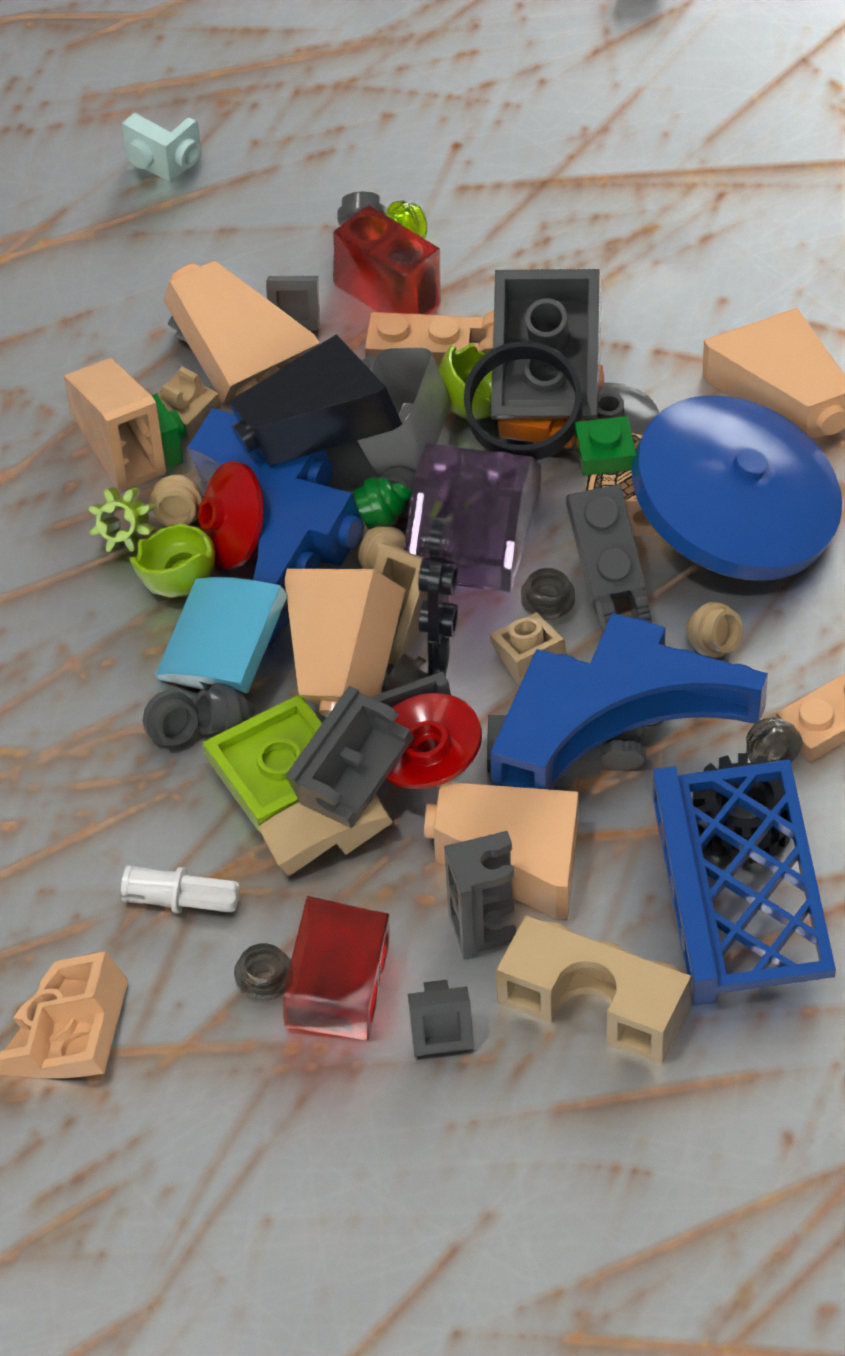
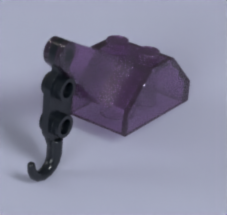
M425 444L414 477L404 551L423 557L419 570L418 590L427 592V600H423L421 605L418 629L419 633L428 634L427 677L442 671L445 676L447 673L450 637H454L458 620V604L449 603V595H454L456 586L511 593L541 490V464L533 457L513 455L507 452L459 448L453 445Z

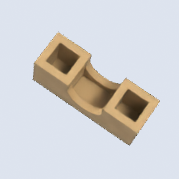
M525 915L496 969L498 1003L551 1023L560 1006L573 996L592 994L605 999L610 1004L607 1010L606 1044L659 1064H663L690 1009L691 976L682 973L675 966L663 961L652 962L626 952L615 943L609 941L598 942L571 932L566 926L558 922H544Z

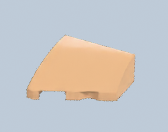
M106 951L58 960L52 964L41 979L38 991L31 999L23 1003L13 1017L20 1028L5 1049L0 1051V1075L46 1079L85 1077L105 1073L128 983L126 976Z

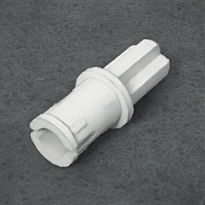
M127 865L122 877L121 894L123 895L121 899L125 903H145L171 907L172 912L178 914L182 912L183 907L233 912L236 910L239 901V884L236 881L189 876L185 867H178L176 871H163Z

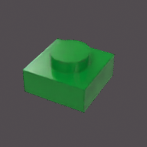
M156 393L152 397L157 406L165 466L168 469L183 463L180 441L186 439V431L178 412L175 409L168 411Z
M628 416L575 422V439L583 476L632 470V462L636 452Z

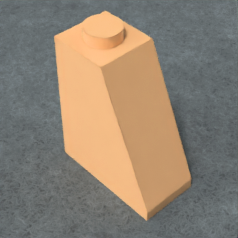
M215 260L200 267L197 263L188 264L177 270L170 277L171 280L169 281L163 301L213 388L219 393V398L223 404L236 398L320 344L315 334Z
M798 308L704 340L702 376L710 385L730 397L748 400L781 414L802 429L812 440L825 435H833L845 429V375Z
M112 358L64 375L70 412L118 492L167 474L157 406L149 392Z
M287 569L284 580L288 595L287 604L299 695L318 705V713L327 717L348 686L358 689L360 693L368 697L381 694L406 589L374 569Z
M455 782L441 784L437 804H427L424 825L425 838L434 839L436 862L445 866L444 846L508 831L512 842L511 865L514 866V877L511 879L512 898L554 919L568 920L579 827V792Z

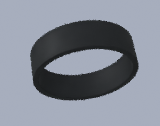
M511 342L489 351L471 370L464 390L467 420L474 437L486 450L510 461H536L556 453L574 436L575 422L581 421L582 417L581 386L574 367L560 352L537 342ZM518 359H534L554 366L565 375L575 392L574 407L564 426L551 437L528 445H514L493 438L481 428L472 413L474 394L483 378L499 365Z

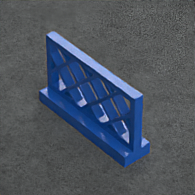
M790 759L683 775L677 774L676 766L653 769L652 800L686 974L691 976L690 997L692 1006L716 1003V995L721 993L835 977L834 958ZM780 779L783 797L772 811L746 795L757 782ZM714 789L729 800L713 819L693 806L691 792ZM738 805L763 820L762 824L748 841L723 825ZM786 809L789 822L781 817ZM697 824L706 829L700 837ZM772 827L793 839L795 848L783 863L757 847ZM714 835L740 851L725 871L703 857L702 850ZM748 857L775 873L760 893H757L733 877ZM797 861L800 874L791 869ZM707 875L716 881L711 889ZM783 879L805 893L806 901L794 916L768 900ZM725 887L751 903L736 924L714 911L713 902ZM759 910H762L786 926L771 947L744 930ZM808 914L812 927L803 922ZM718 929L727 934L722 942H720ZM796 932L816 945L819 961L795 964L779 952L793 933ZM737 940L762 957L752 971L727 974L723 956ZM770 963L777 966L774 968H767L770 965Z

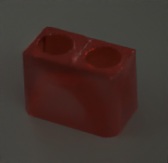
M370 205L361 209L333 232V283L335 282V286L377 312L428 315L440 305L442 298L439 247Z
M307 896L284 988V1027L369 1040L390 945L388 913Z

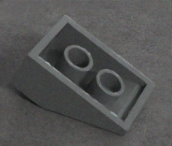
M600 269L495 270L493 349L511 342L531 341L547 345L560 352L574 367L580 381L583 405L581 419H597L602 309ZM518 359L501 364L492 370V420L569 419L575 403V392L565 375L554 366L534 359Z

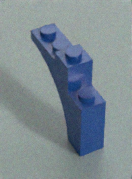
M212 408L187 448L202 481L209 482L216 469L229 461L245 463L253 470L259 481L263 498V523L259 537L258 559L252 580L281 585L286 592L284 578L287 569H320L321 562L340 567L350 549L355 548L359 544L363 534L364 523L353 494L328 487L333 468L326 450L269 466L256 449L247 453L236 438L231 427L238 422L235 414ZM287 598L268 645L270 646L274 643L281 629L290 623Z
M612 613L591 663L577 660L567 654H554L536 649L490 752L491 785L552 790L565 772L590 750L617 735L647 724L683 718H721L759 725L766 705L768 673L754 670L744 664H732L702 656L688 649H676L665 646L666 627L652 624L645 619L630 618Z

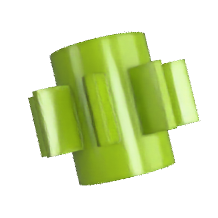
M115 487L104 490V497L107 504L89 506L88 510L92 514L97 515L96 526L89 533L90 535L101 534L108 540L106 551L110 552L117 549L121 541L124 540L126 547L132 552L138 549V534L150 535L156 532V528L148 523V512H151L156 506L155 504L144 505L143 502L137 499L139 488L133 487L128 489L123 498L120 497ZM125 509L124 519L131 522V526L121 530V520L115 517L114 513Z

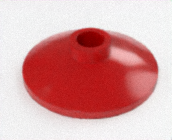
M236 461L226 462L216 469L207 484L198 511L201 530L212 539L215 546V565L223 569H237L249 560L259 541L263 523V498L259 481L248 465Z
M427 693L408 698L392 707V709L399 713L394 722L411 730L414 739L386 778L388 782L408 789L432 788L454 779L474 761L482 743V728L474 709L462 699L449 694Z

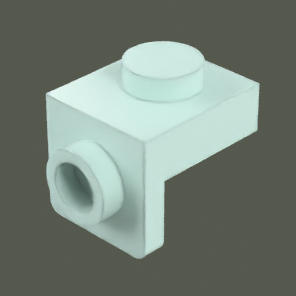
M135 112L122 122L127 160L131 161L136 167L146 169L170 183L186 169L191 168L202 154L198 122L191 118H187L172 132Z

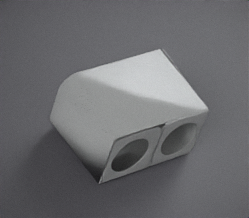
M421 347L386 349L374 358L370 370L386 386L403 425L393 431L361 439L357 442L376 476H379L391 467L407 468L417 476L426 475L451 406L450 396L430 350Z

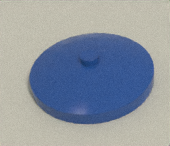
M706 395L684 399L668 406L656 415L647 426L636 447V454L632 462V482L638 503L644 515L669 545L680 554L706 569L744 580L764 581L789 577L811 566L823 554L838 529L842 515V496L838 479L829 460L818 445L802 429L781 414L767 407L730 396Z

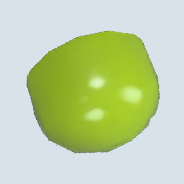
M453 344L443 356L438 370L450 396L451 406L449 411L467 419L464 405L466 381L475 364L485 353L478 351L474 344H468L460 350H456L457 348ZM492 371L483 378L474 394L472 413L476 420L491 417Z
M180 523L162 528L148 539H140L138 541L137 558L131 557L130 562L138 578L153 594L178 598L189 595L195 579L210 577L215 564L216 552L212 539L200 528Z

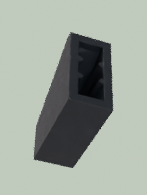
M337 334L229 401L238 420L237 423L231 426L236 438L247 453L256 449L269 466L393 431L403 425L386 386Z

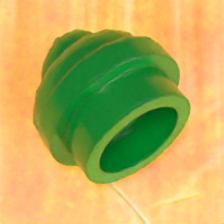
M370 477L364 480V486L354 489L358 510L369 530L378 526H394L398 522L399 515L404 512L407 500L412 496L411 489H408L402 483L396 482L392 484L385 477Z

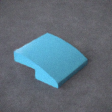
M227 577L195 579L155 676L161 681L200 690H208L210 684L219 683L229 685L234 690L248 693L288 596L281 585L255 580Z

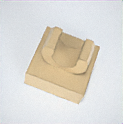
M181 367L178 373L168 383H165L157 393L168 411L175 409L178 412L185 427L186 438L188 439L201 427L212 408H220L219 393L202 385L201 377L184 367Z

